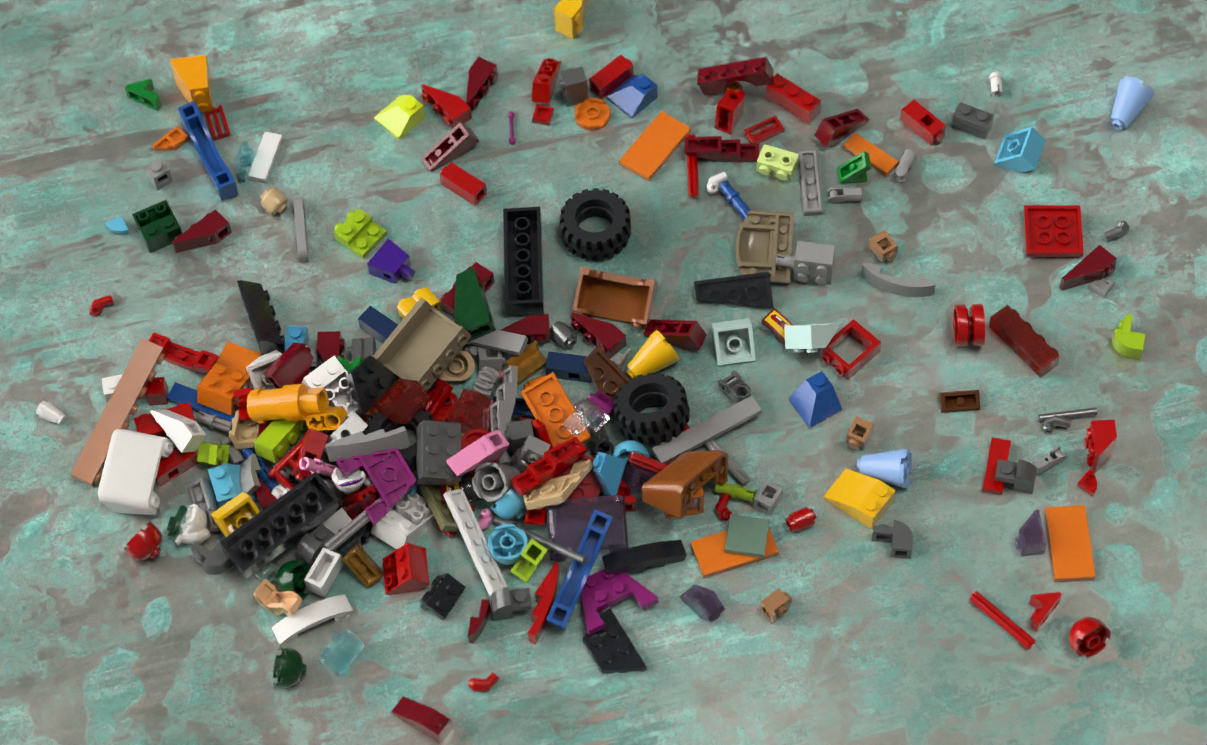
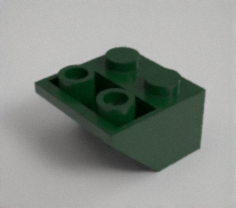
M167 200L132 214L149 253L171 245L172 241L182 234L181 227Z

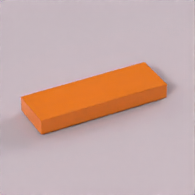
M854 133L844 143V148L855 156L863 151L869 153L871 166L886 177L898 166L899 161L857 133Z

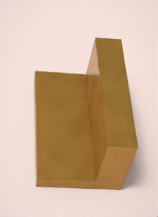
M535 340L524 348L521 356L515 354L505 361L506 369L511 365L518 366L519 386L546 367L547 359L539 351L538 342Z

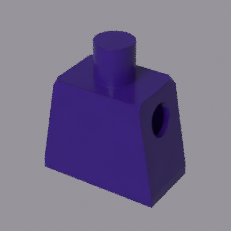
M390 239L386 240L367 263L369 274L391 283H397L402 276L411 280L415 274V270L410 268V256Z

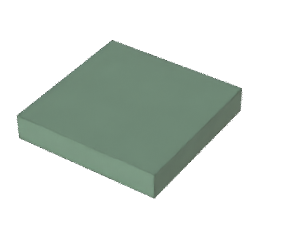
M730 514L724 552L764 558L770 520Z

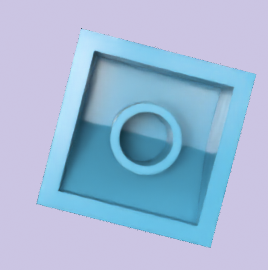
M1033 127L1005 134L994 164L1021 173L1036 169L1046 140Z
M226 463L208 469L219 508L242 493L240 485L241 465ZM256 491L250 495L254 502L259 501Z

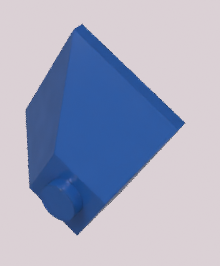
M631 75L608 94L607 99L633 119L658 98L657 84L646 75Z
M823 371L806 379L789 397V401L809 428L842 411L834 387Z

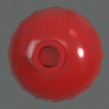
M151 521L146 524L148 527L145 530L140 529L126 544L128 547L123 549L136 560H146L149 557L154 559L161 552L159 547L162 544V535Z
M1093 617L1082 618L1073 624L1069 633V643L1079 657L1083 658L1082 656L1086 655L1089 658L1105 648L1106 644L1104 642L1107 638L1110 639L1111 632L1099 619Z

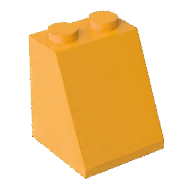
M199 55L170 59L176 85L188 103L194 101L200 112L212 111V77L207 56Z

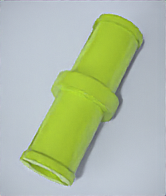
M716 483L715 493H726L735 500L739 498L753 503L756 496V490L740 487L736 483L734 485L725 483L722 486Z

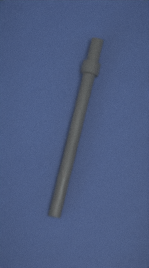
M498 516L493 520V523L498 526L503 524L516 525L517 528L525 532L527 539L531 540L533 538L541 545L582 564H586L588 561V557L518 526L514 521L504 520Z

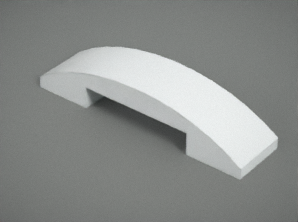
M345 594L333 596L310 604L296 611L293 616H287L273 626L272 630L281 646L298 638L299 633L331 618L337 620L353 613V609Z

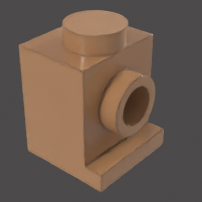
M885 230L869 239V250L873 251L881 262L886 260L890 262L896 258L898 245Z
M856 416L846 435V442L849 447L855 450L859 448L864 449L870 436L873 434L874 423Z
M778 588L760 601V611L774 624L778 615L783 616L788 611L792 599L788 593H783Z

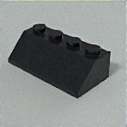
M244 280L237 281L261 355L274 350H278L283 354L285 352L284 335H279V331H282L279 321H274L273 316H276L273 305L269 306L268 301H271L268 290L264 291L262 284Z

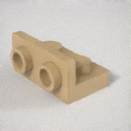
M237 410L235 417L232 418V430L229 431L230 442H233L235 449L255 448L254 441L258 438L260 423L254 422L251 419L239 420V410Z

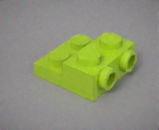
M359 208L355 211L351 210L347 214L344 223H338L334 228L335 240L362 259L388 235L386 229L375 223L370 215Z

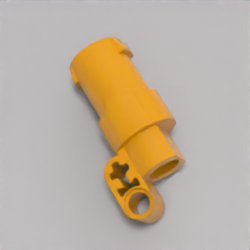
M304 383L285 385L278 389L263 390V387L250 391L247 397L249 417L252 421L260 424L266 423L268 420L285 419L288 422L306 420L309 429L324 431L338 429L347 419V412L344 408L340 406L329 407V398L325 387L309 388Z

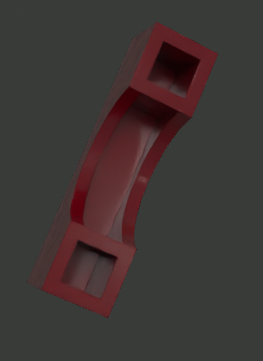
M767 57L699 68L697 84L704 96L722 93V88L734 81L748 82L755 87L773 84L774 69Z

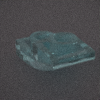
M244 141L241 145L236 159L238 183L246 182L245 175H248L247 167L251 166V159H254L253 149L249 148L247 141Z

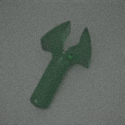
M180 506L175 517H170L167 527L169 533L167 536L177 537L179 535V525L187 510L185 506Z

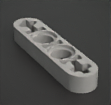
M303 197L293 198L299 261L309 260Z

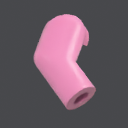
M483 509L480 512L481 516L477 522L481 530L487 529L493 519L489 509Z

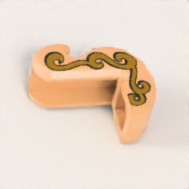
M267 579L262 580L253 593L255 599L263 607L277 615L285 613L288 616H293L302 604V598L293 591L279 592Z

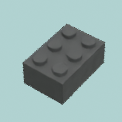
M423 420L417 426L416 484L454 487L461 480V475L457 477L446 462L447 459L461 451V424Z

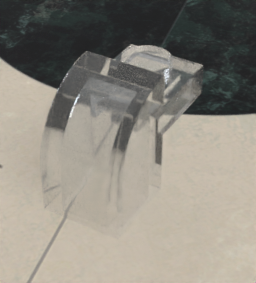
M585 399L573 405L575 411L562 425L566 430L578 436L587 426L597 432L610 418L605 410L590 400Z

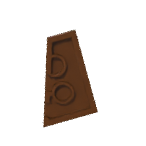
M598 346L583 360L597 390H600L614 401L615 395L623 384L626 385L630 379Z

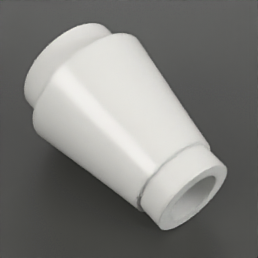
M43 400L36 410L39 418L59 425L66 419V415L50 401L46 402Z

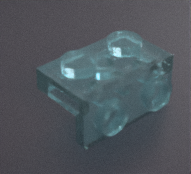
M348 629L341 632L337 631L331 638L333 642L329 647L325 646L319 653L321 657L317 661L320 664L324 663L337 676L342 675L365 646Z

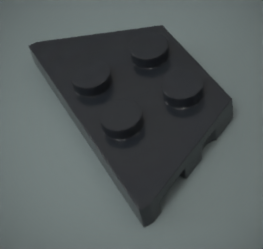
M370 355L365 357L346 375L351 397L356 399L359 408L356 410V414L358 416L364 414L399 380L397 375Z
M611 608L604 609L600 617L605 623V629L590 636L587 632L582 638L584 645L602 674L613 672L628 673V670L646 671L645 663Z

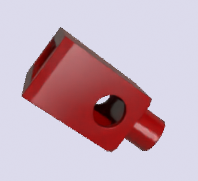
M728 90L717 103L715 129L730 135L732 134L744 112L746 94L742 90Z

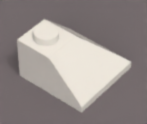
M274 350L262 355L246 367L254 389L263 387V390L275 389L263 373L282 355L281 352Z

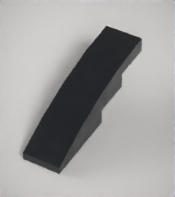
M671 540L622 549L603 555L602 560L607 574L644 572L646 567L664 566L666 561L685 560L687 554L681 540Z

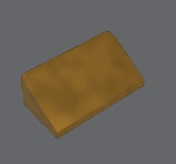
M360 544L355 545L342 558V561L367 589L383 577L384 572Z

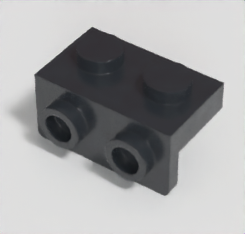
M449 573L441 576L438 575L433 580L432 589L423 595L421 599L423 602L420 605L422 609H429L442 620L447 617L466 588Z

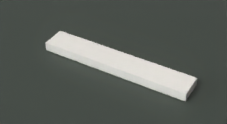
M463 489L445 492L443 496L489 596L498 589L508 587L496 560L491 556L488 543Z

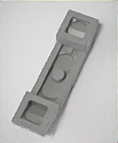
M867 262L862 264L861 275L873 285L887 292L908 297L931 296L935 293V281L918 277L916 283L882 274L881 266Z

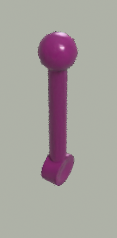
M513 111L508 112V117L510 118V138L508 141L511 145L516 143L513 129V117L515 114Z

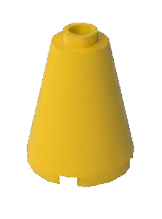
M656 330L650 335L626 366L628 368L626 373L631 379H635L641 374L642 376L647 375V373L654 374L680 360L676 351L664 340V336Z

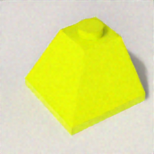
M400 95L378 113L374 119L395 137L401 139L425 118L423 104L413 96Z

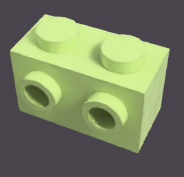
M764 144L757 160L756 172L791 182L798 167L799 154Z

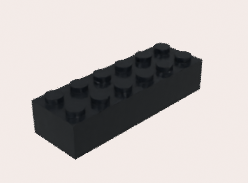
M541 207L503 208L506 316L544 314Z
M315 471L220 541L221 549L243 577L247 579L301 539L306 533L312 531L341 509L340 500Z

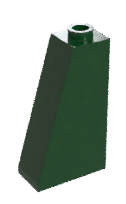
M474 267L456 274L454 322L472 335L468 342L496 331L480 276Z

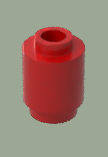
M804 507L789 514V517L785 518L789 530L793 533L814 525L816 515L812 508Z

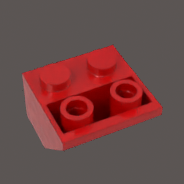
M1115 419L1093 420L1090 423V427L1086 429L1087 438H1084V448L1088 449L1089 454L1086 456L1087 467H1090L1094 474L1113 455L1117 440Z
M406 543L382 559L386 595L417 592L430 584L426 548Z

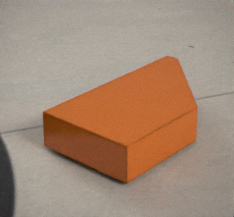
M176 126L154 143L152 147L155 151L177 150L188 142L190 137L179 126Z

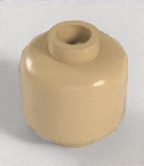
M268 188L260 197L262 199V207L271 215L282 214L288 207L286 205L288 201L287 196L278 188Z

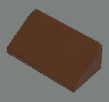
M979 390L939 392L941 412L980 409Z

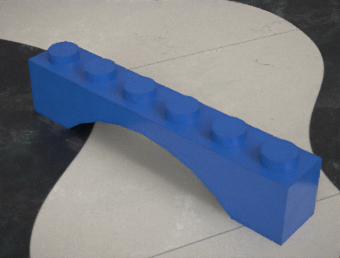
M193 101L178 107L180 119L221 201L237 195L236 182L217 151L195 102Z
M596 509L594 510L577 550V553L588 557V561L586 564H582L573 560L546 619L548 623L561 629H566L612 524V516Z

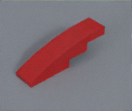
M574 437L544 452L543 458L527 465V471L511 478L510 484L521 496H524L572 465L587 452V448L577 437Z
M557 562L554 563L535 592L537 605L531 613L534 624L528 631L529 641L534 644L537 643L547 625L546 619L558 592L560 567Z

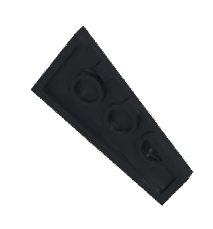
M769 272L694 281L697 301L766 309L774 308Z

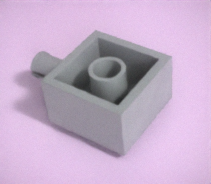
M797 241L794 256L777 254L776 266L792 267L794 269L793 280L831 285L835 246Z

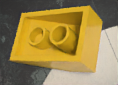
M561 0L554 8L555 30L571 39H574L577 34L579 35L584 28L588 0Z
M845 469L823 498L868 528L873 529V525L877 524L894 502L896 490L878 479Z
M242 492L210 515L224 536L227 537L260 513L252 498Z

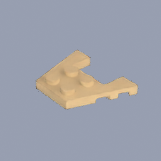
M591 460L574 463L569 475L552 478L535 490L525 494L523 497L527 510H538L545 506L563 503L593 468Z

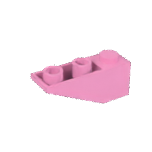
M498 429L482 436L447 459L446 462L458 477L476 469L483 463L501 458L510 444Z

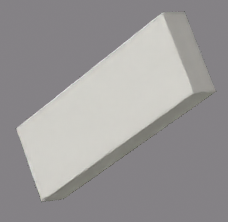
M264 132L248 175L250 180L267 182L283 139L282 135Z

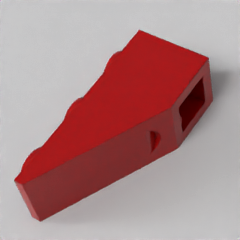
M553 58L543 59L532 82L531 102L550 103L554 94L561 61Z
M424 84L421 85V97L426 103L429 102L432 105L434 112L440 114L448 126L451 125L454 128L459 122L465 124L472 119L471 108L461 97Z

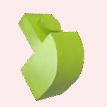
M1125 314L1124 321L1120 320L1118 329L1115 328L1113 346L1122 356L1141 360L1146 334L1130 331L1133 315Z
M201 442L198 447L197 462H206L213 465L228 463L230 445Z
M531 538L520 554L523 557L516 562L511 572L527 583L537 568L540 567L549 550Z

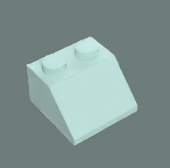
M749 318L711 323L718 366L756 360L752 323Z
M839 324L785 326V349H793V352H805V349L808 353L818 352V348L827 347L838 330Z

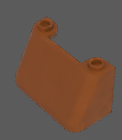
M581 266L572 311L587 317L591 315L632 323V327L643 328L649 322L658 282L654 279L646 278L643 280L639 277L635 278L602 272L601 270H593Z
M721 450L684 452L643 484L642 501L679 519L683 518L687 513L684 510L687 502H693L694 492L709 480L721 486L728 481V454Z

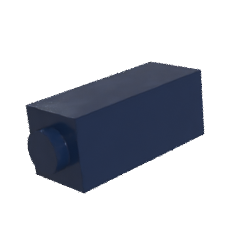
M369 306L358 318L360 328L382 344L398 326V324L372 306Z
M548 351L545 367L546 376L554 372L558 379L592 383V378L583 362L587 356Z

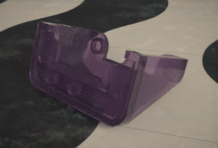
M620 495L566 499L559 505L546 506L548 539L577 552L591 516L596 509L613 517L612 524L600 550L609 549V553L629 548L625 498ZM549 549L550 561L562 562L568 558Z

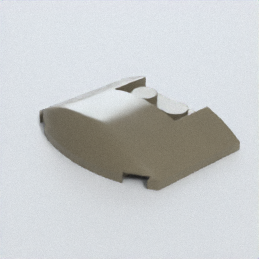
M749 210L747 218L740 224L736 237L738 269L742 275L769 272L771 283L790 284L791 267L776 266L777 254L792 256L794 213Z

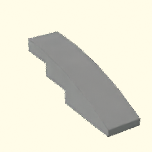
M513 365L502 372L503 384L496 389L497 401L490 406L491 432L499 429L503 436L508 428L507 423H510L517 393L518 366Z
M403 426L386 433L383 429L364 435L361 431L325 444L329 461L332 462L340 458L347 459L353 458L356 455H369L372 452L394 448L401 449L410 446L407 431Z

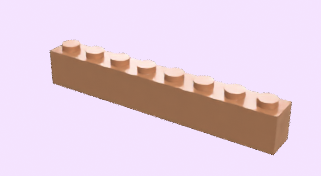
M144 338L141 339L70 473L72 478L91 487L95 483L98 484L102 477L101 471L105 465L112 434L116 429H128L130 416H134L137 412L139 399L144 398L148 390L146 388L148 382H152L156 375L155 368L158 364L161 365L165 358L163 347Z

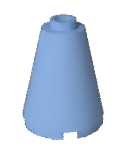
M1129 76L1120 80L1111 115V122L1115 128H1127L1154 96V90L1151 86L1145 87L1142 85V80Z
M901 449L862 455L861 459L857 460V471L882 482L901 488H908L911 479H907L909 473H912V452H909L910 449Z

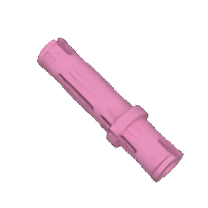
M307 457L301 458L299 462L301 469L308 470L312 474L316 471L318 475L322 474L328 477H332V473L337 467L324 463L320 459L313 460Z

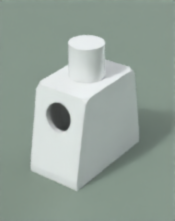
M354 412L327 438L326 443L328 444L361 432L368 425Z

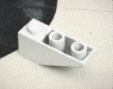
M166 409L151 410L150 412L181 453L195 452L206 436V433L199 424L192 419Z

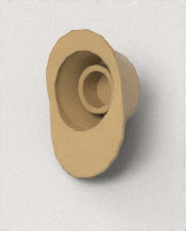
M460 350L438 378L443 381L466 380L474 372V359L466 351Z

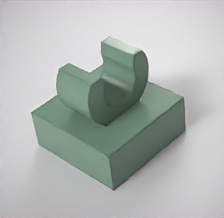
M270 561L256 571L255 576L261 582L267 579L271 584H274V577L278 572V568Z

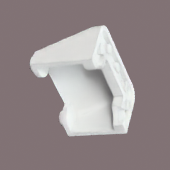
M125 429L114 430L98 489L99 501L114 513L156 515L160 499L153 491L161 457H168L172 453L173 442L168 438Z

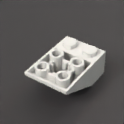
M335 356L303 378L302 384L304 383L309 388L325 387L329 398V407L340 406L344 408L347 412V418L359 409L356 399H352L350 394V387L346 379L348 372Z
M406 493L372 527L371 533L397 550L406 543L414 544L435 517L426 499L417 493L412 496Z

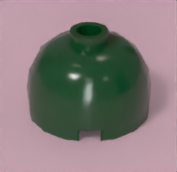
M288 561L278 569L274 582L279 592L293 591L302 600L307 597L308 593H304L306 589L304 579L310 568L304 564L305 561Z
M280 646L278 650H281V654L276 655L273 678L277 677V683L273 682L274 687L289 688L297 684L301 676H305L307 665L303 664V658L298 651L293 648Z

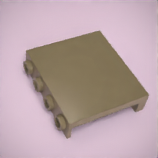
M421 297L373 357L420 394L424 395L472 335Z

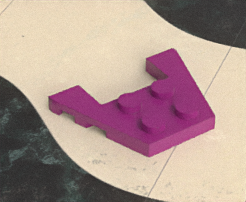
M398 448L336 460L344 477L364 468L382 500L365 508V512L373 526L417 483L416 478Z
M604 568L589 575L581 592L588 635L590 636L605 629V623L598 614L599 611L631 596H634L642 610L658 604V597L627 573L607 574Z

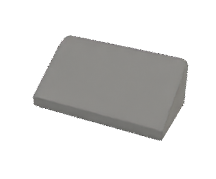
M201 477L188 486L192 503L199 504L206 514L208 511L219 509L211 480Z

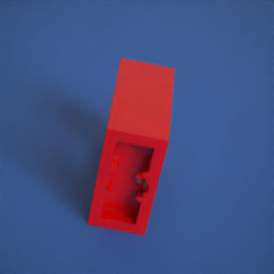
M853 319L832 337L826 348H821V358L826 364L833 366L840 376H844L849 380L880 353L881 342ZM849 335L866 349L850 364L833 351Z

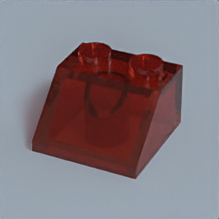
M398 379L373 406L393 422L406 424L413 419V415L418 410L426 406L430 396L417 380Z
M463 389L448 422L461 424V432L464 434L475 429H482L491 433L490 406L495 401L480 392Z

